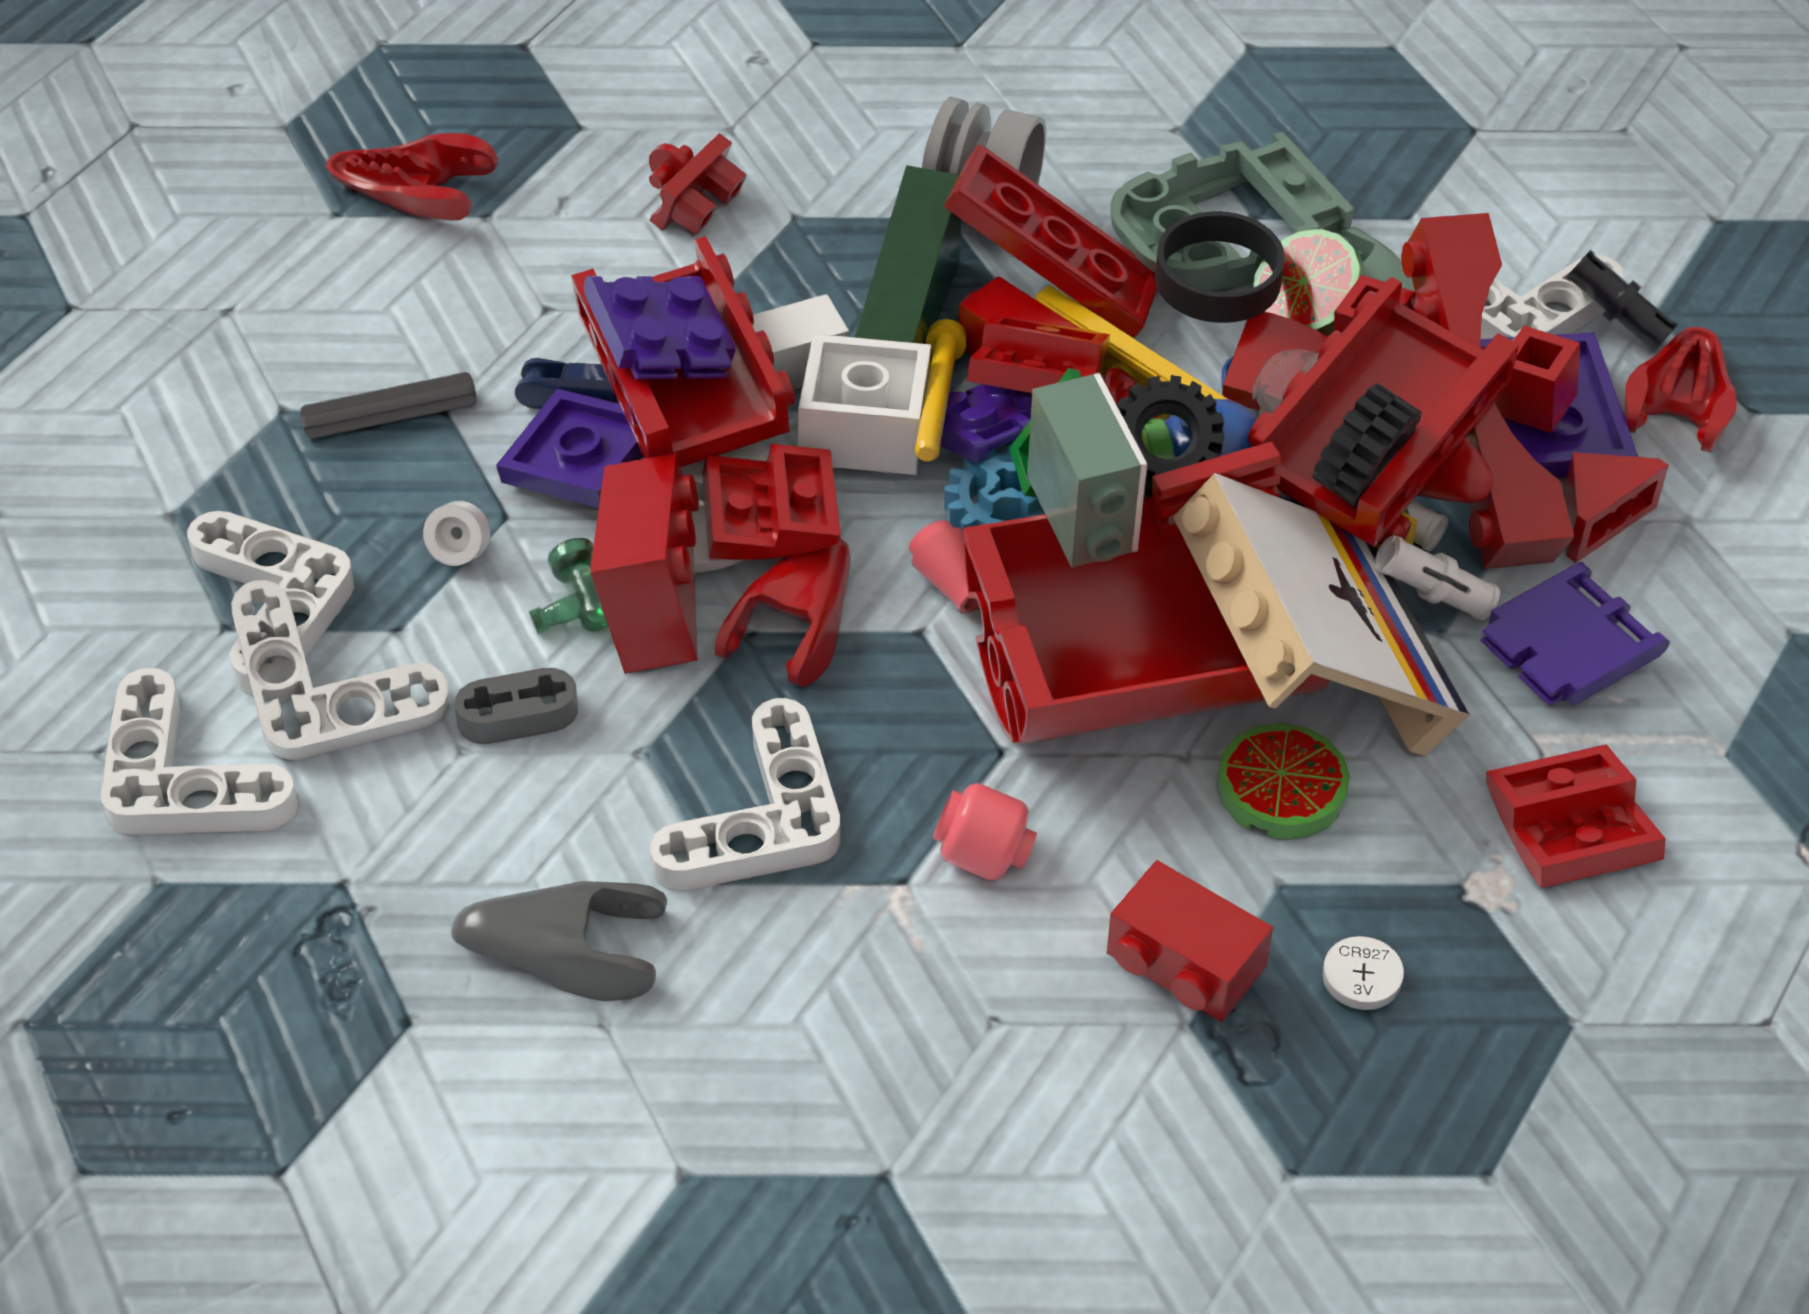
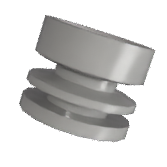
M949 97L943 102L926 143L922 168L960 174L966 160L979 144L989 149L1033 182L1039 184L1046 146V126L1043 118L1005 109L999 115L991 131L990 110L985 104L976 102L969 109L968 102L963 99Z

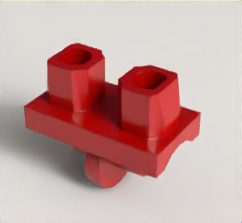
M719 133L696 156H694L692 149L687 145H682L680 148L666 143L658 145L649 155V165L653 172L649 176V182L656 189H661L662 205L651 215L650 222L663 231L674 220L697 235L709 223L717 208V204L702 194L705 189L724 204H729L741 191L747 176L746 173L726 158L732 142Z

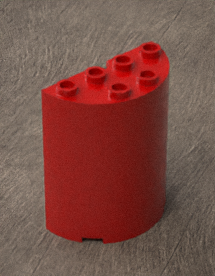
M1153 496L1143 498L1138 551L1117 556L1109 561H1096L1072 568L1045 514L963 528L969 599H977L983 623V634L975 636L979 657L995 712L1005 734L1012 743H1033L1265 701L1181 532L1161 537L1154 525ZM1311 674L1289 696L1322 691L1331 680Z

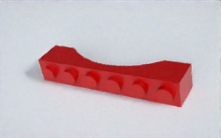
M1489 213L1421 218L1408 242L1404 243L1401 253L1403 272L1407 278H1412L1416 294L1414 311L1481 348L1482 313L1490 286L1502 267ZM1493 402L1466 435L1485 459L1493 474V485L1488 496L1480 502L1468 503L1471 513L1469 518L1471 542L1475 548H1480L1485 569L1554 562L1574 538L1560 481L1541 466L1516 439L1496 407L1495 402Z

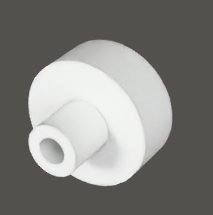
M453 501L435 509L428 516L424 524L423 537L428 551L436 560L446 565L458 566L470 562L485 551L490 540V527L486 516L478 507L465 501Z

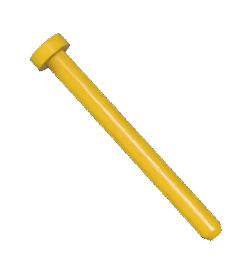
M943 319L933 323L926 337V344L931 345L930 355L932 357L915 444V455L925 462L933 461L939 455L954 362L963 355L967 343V334L963 326L950 319Z

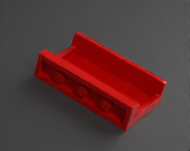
M706 236L694 239L697 257L694 264L652 276L654 282H670L674 278L700 276L736 347L731 368H724L725 372L728 373L727 378L687 379L680 368L674 369L678 374L677 379H635L630 368H618L584 292L586 277L597 276L594 269L571 275L579 318L644 458L676 453L680 467L705 460L706 455L717 456L790 432L787 407L795 404L793 388L785 370L776 372L773 367L774 355L767 334L764 330L755 332L753 328L754 317L744 291L735 293L732 288L734 287V278L727 257L724 253L715 255Z
M1390 277L1377 293L1369 291L1363 296L1354 311L1352 322L1342 333L1336 330L1330 334L1319 352L1318 361L1308 373L1301 370L1292 378L1285 390L1282 403L1272 414L1268 411L1262 413L1253 424L1247 438V443L1251 447L1272 441L1280 453L1281 465L1275 466L1280 473V484L1275 485L1279 491L1373 547L1376 546L1511 382L1519 344L1499 333L1495 335L1484 350L1404 306L1400 302L1402 282L1393 277ZM1376 383H1379L1422 412L1421 419L1416 425L1417 429L1359 498L1358 507H1354L1314 480L1312 474L1315 472L1314 467L1316 463L1322 458L1320 457L1321 452L1332 440L1330 437L1335 429H1339L1343 423L1344 416L1349 410L1352 411L1354 409L1355 403L1361 395L1364 396L1372 385L1375 386Z

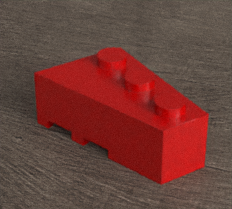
M676 453L604 466L590 575L624 674L698 661L693 549L696 545V534L692 512L699 510V498L693 476H683Z

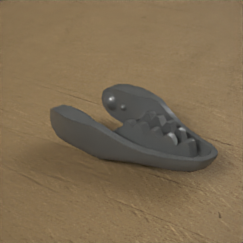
M579 881L473 903L463 908L457 914L453 921L451 935L456 943L468 950L523 969L569 993L600 1001L627 1000L641 996L653 987L656 979V969L653 964L639 958L592 950L586 942L590 909L621 918L654 919L664 914L668 900L663 892L648 885Z

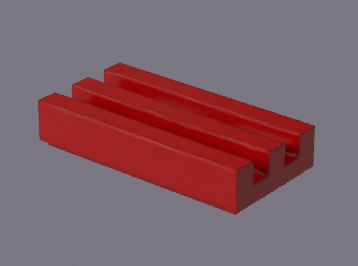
M1271 441L1152 476L1153 523L1161 537L1180 532L1173 516L1214 473L1280 498V492L1275 486L1280 484V473L1275 467L1281 465L1280 453Z

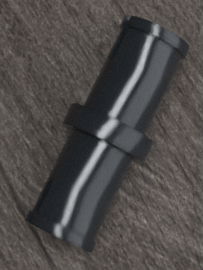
M1590 249L1566 276V279L1569 282L1572 281L1606 310L1602 316L1609 322L1615 318L1646 344L1651 352H1654L1679 324L1676 321H1672L1638 291L1642 287L1637 282L1632 280L1630 284L1627 283L1594 255L1595 253Z

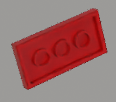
M978 144L966 160L943 207L1088 310L1130 337L1135 338L1146 323L1157 292L1155 273L1142 264L1129 249L989 149Z

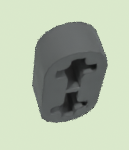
M540 668L470 682L459 690L455 697L454 707L461 735L471 742L491 744L555 732L566 728L574 722L578 715V697L576 683L571 675L557 668ZM544 696H554L556 702L552 704H544L541 698ZM490 707L492 714L480 716L478 709Z

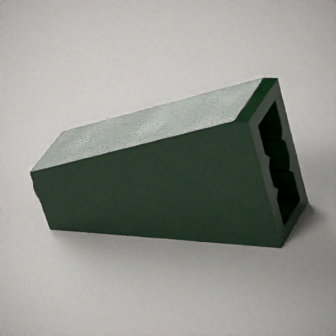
M906 166L855 338L926 344L927 332L930 326L939 319L960 263L961 219L943 207L959 174Z

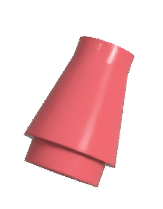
M946 520L936 521L924 527L913 537L909 544V551L913 555L912 566L948 597L961 613H970L978 609L977 599H969L963 530L953 527Z

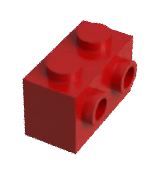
M1156 859L1110 913L1106 954L1115 958L1117 963L1129 973L1138 976L1143 975L1169 990L1186 1007L1193 1010H1202L1223 1022L1267 967L1273 926Z

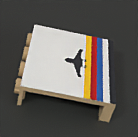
M1216 473L1173 516L1269 707L1276 709L1308 676L1313 674L1379 696L1408 751L1422 756H1426L1470 715L1395 580L1390 575L1376 571L1375 558L1378 552L1376 546H1371L1313 510Z

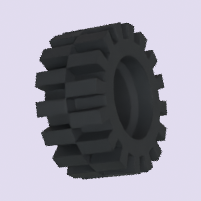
M1171 375L1170 381L1160 382V376L1148 378L1147 385L1141 387L1139 383L1135 384L1129 389V396L1126 399L1121 397L1117 403L1124 421L1147 462L1144 493L1152 495L1153 492L1152 476L1221 456L1225 435L1223 434L1224 420L1222 412H1217V402L1211 394L1206 397L1201 393V385L1194 381L1191 382L1190 386L1182 384L1181 376ZM1162 414H1171L1181 418L1188 425L1191 432V443L1187 450L1180 456L1171 459H1162L1152 455L1145 448L1141 434L1144 426L1149 420Z
M1376 383L1375 386L1372 385L1365 395H1361L1356 401L1354 409L1347 412L1339 429L1336 428L1330 438L1332 440L1321 452L1320 457L1322 458L1316 463L1312 478L1354 507H1358L1359 498L1417 429L1416 425L1420 422L1422 412L1381 384Z

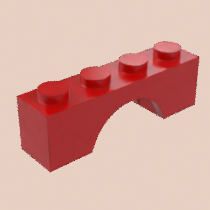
M1361 275L1334 310L1335 331L1337 330L1342 333L1352 322L1354 311L1363 296L1369 291L1377 293L1385 282ZM1402 287L1400 302L1414 311L1415 291ZM1524 325L1517 336L1512 339L1513 342L1519 344L1511 382L1494 402L1503 418L1552 433L1578 393L1580 343Z

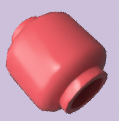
M975 783L965 788L963 793L952 790L932 839L941 842L940 855L945 862L986 880L995 881L1005 875L1010 865L1019 869L1024 867L1034 845L1037 832L1026 828L1029 809L1023 801L983 784Z

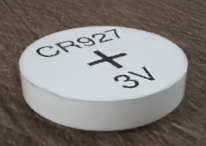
M1362 936L1346 938L1332 946L1325 957L1323 966V981L1329 993L1340 1003L1360 1010L1378 1009L1392 1002L1401 989L1404 975L1402 962L1390 946L1377 939Z

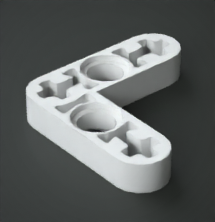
M1596 255L1620 277L1624 278L1623 268L1617 261L1607 256ZM1582 258L1576 260L1521 297L1494 279L1486 299L1491 305L1484 307L1482 313L1480 340L1493 339L1497 333L1506 338L1516 337L1524 325L1554 335L1571 334L1605 312L1606 310L1572 281L1569 282L1566 279V276ZM1549 302L1562 303L1569 306L1572 310L1568 312L1554 311L1545 304Z
M212 511L200 515L191 522L187 530L191 554L197 566L206 571L245 584L254 580H268L277 583L285 590L290 600L292 611L305 613L309 616L304 624L297 626L305 658L348 601L355 588L350 559L344 551L336 547L225 511ZM268 552H280L287 555L281 563L274 566H260L255 563L261 555ZM314 578L319 579L316 585L314 582ZM266 602L255 615L258 620L262 640L275 637L270 618V611L272 610L268 609ZM237 639L229 653L234 680L240 690L253 695L239 639ZM272 656L271 663L265 660L259 668L260 677L266 682L275 684L287 681L294 674L296 666L288 657Z
M254 580L243 585L235 593L231 604L237 636L264 739L269 750L276 756L287 760H300L426 728L438 723L446 714L449 706L448 682L439 669L426 663H411L313 688L290 600L285 590L277 583L268 580ZM266 602L268 609L272 610L270 611V618L275 637L262 640L258 620L255 615H252L254 614L253 604ZM272 656H284L294 662L296 669L287 681L273 684L266 682L260 677L259 668L261 664ZM422 684L426 692H432L429 694V705L417 707L415 700L408 698L411 696L410 686ZM386 690H390L391 701L394 703L395 715L386 717L385 701L381 693ZM352 697H361L369 700L375 707L373 717L362 725L352 726L344 723L338 716V710L344 701ZM292 699L297 721L299 724H305L301 726V737L289 739L285 731H280L284 728V720L279 702Z
M157 668L138 669L128 674L119 683L116 690L100 790L101 803L107 822L112 829L126 835L267 831L284 826L296 815L299 805L293 777L285 768L279 765L238 764L173 767L181 707L175 682L169 673ZM148 696H152L149 707L151 718L143 717L140 705L146 703ZM150 741L158 744L157 749L145 758L131 759L124 756L125 751L137 742ZM209 790L217 794L216 799L204 808L192 809L182 805L186 797L195 791ZM238 792L234 793L236 804L232 805L230 793ZM274 792L271 793L268 802H259L262 801L264 793ZM167 794L170 805L168 807H161L166 805L164 795ZM142 796L137 798L135 806L125 807L130 805L132 797Z
M774 698L762 703L756 708L752 716L753 747L770 804L673 823L662 827L654 834L650 842L651 870L655 880L664 888L674 891L702 888L819 864L829 860L837 853L841 844L840 814L810 715L799 702L788 698ZM784 726L787 733H790L791 747L781 750L778 732L773 727ZM790 771L806 772L813 778L812 783L801 789L786 788L778 780L782 775ZM811 810L813 826L816 832L820 833L819 835L808 836L807 831L802 829L801 813ZM741 834L758 836L764 842L763 846L757 851L744 854L735 852L728 846L729 841ZM716 843L717 857L710 858V850L707 844ZM684 851L689 861L677 863L672 853Z

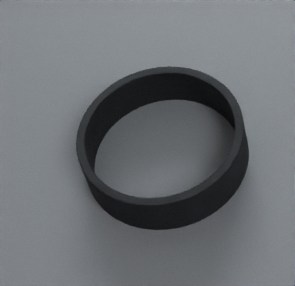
M1223 211L1201 212L1189 215L1170 225L1159 240L1155 269L1156 287L1162 298L1171 307L1186 316L1214 323L1244 321L1263 313L1276 301L1282 284L1285 262L1284 249L1278 237L1268 227L1250 217ZM1208 241L1228 242L1243 246L1258 254L1268 263L1273 274L1266 281L1251 289L1219 293L1202 290L1185 283L1170 270L1166 261L1172 254L1188 245Z

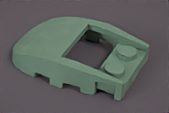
M1284 132L1274 133L1272 144L1252 151L1243 141L1221 145L1220 153L1216 156L1197 160L1192 153L1173 158L1171 170L1160 175L1147 171L1124 183L1114 193L1110 204L1111 223L1115 233L1128 249L1134 253L1137 259L1154 273L1158 243L1165 230L1186 216L1201 213L1194 203L1214 197L1246 181H1249L1295 233L1305 230L1323 229L1338 234L1343 229L1351 227L1355 209ZM1208 241L1188 245L1178 250L1168 258L1166 263L1170 270L1185 283L1202 290L1211 291L1254 283V275L1263 258L1252 250L1248 257L1242 258L1228 242Z

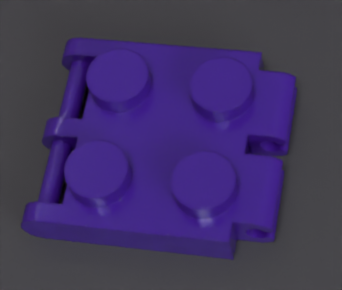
M601 276L586 277L584 283L585 296L618 368H630L635 379H677L678 374L674 369L680 368L687 379L728 377V373L725 372L724 368H731L736 347L700 276L677 277L670 282H654L651 276H637L636 279L621 277L615 282H604Z
M984 384L973 387L965 392H949L940 446L975 463L989 458V451L1016 440L1031 420L1032 393Z
M1583 562L1570 566L1493 609L1489 624L1482 631L1486 637L1484 636L1480 639L1509 669H1515L1522 665L1520 668L1524 672L1520 673L1518 677L1548 706H1552L1560 701H1567L1574 707L1659 658L1670 645V641L1660 632L1652 634L1629 613L1630 605L1623 598L1616 597L1613 599L1590 578L1592 571ZM1582 587L1597 602H1599L1601 606L1597 607L1589 598H1587L1579 590V588ZM1621 622L1641 641L1637 643L1617 623Z

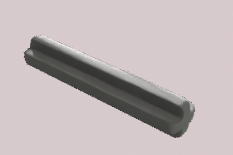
M461 372L305 404L301 407L300 415L307 438L313 440L471 407L476 404L477 396L470 373Z

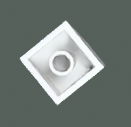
M813 334L798 408V446L831 450L833 468L878 471L886 474L917 475L919 458L915 455V444L929 374L931 345Z

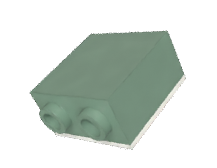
M1100 373L1033 389L1027 478L1071 568L1096 561H1109L1117 556L1138 551L1147 462Z

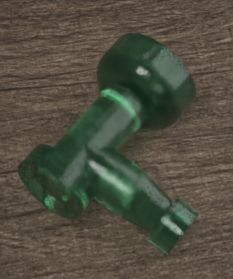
M568 539L558 544L550 552L548 565L553 576L564 584H571L574 594L558 599L543 609L538 607L528 611L537 634L548 631L550 626L565 624L579 619L583 628L588 631H599L608 627L590 575L594 544L589 539Z

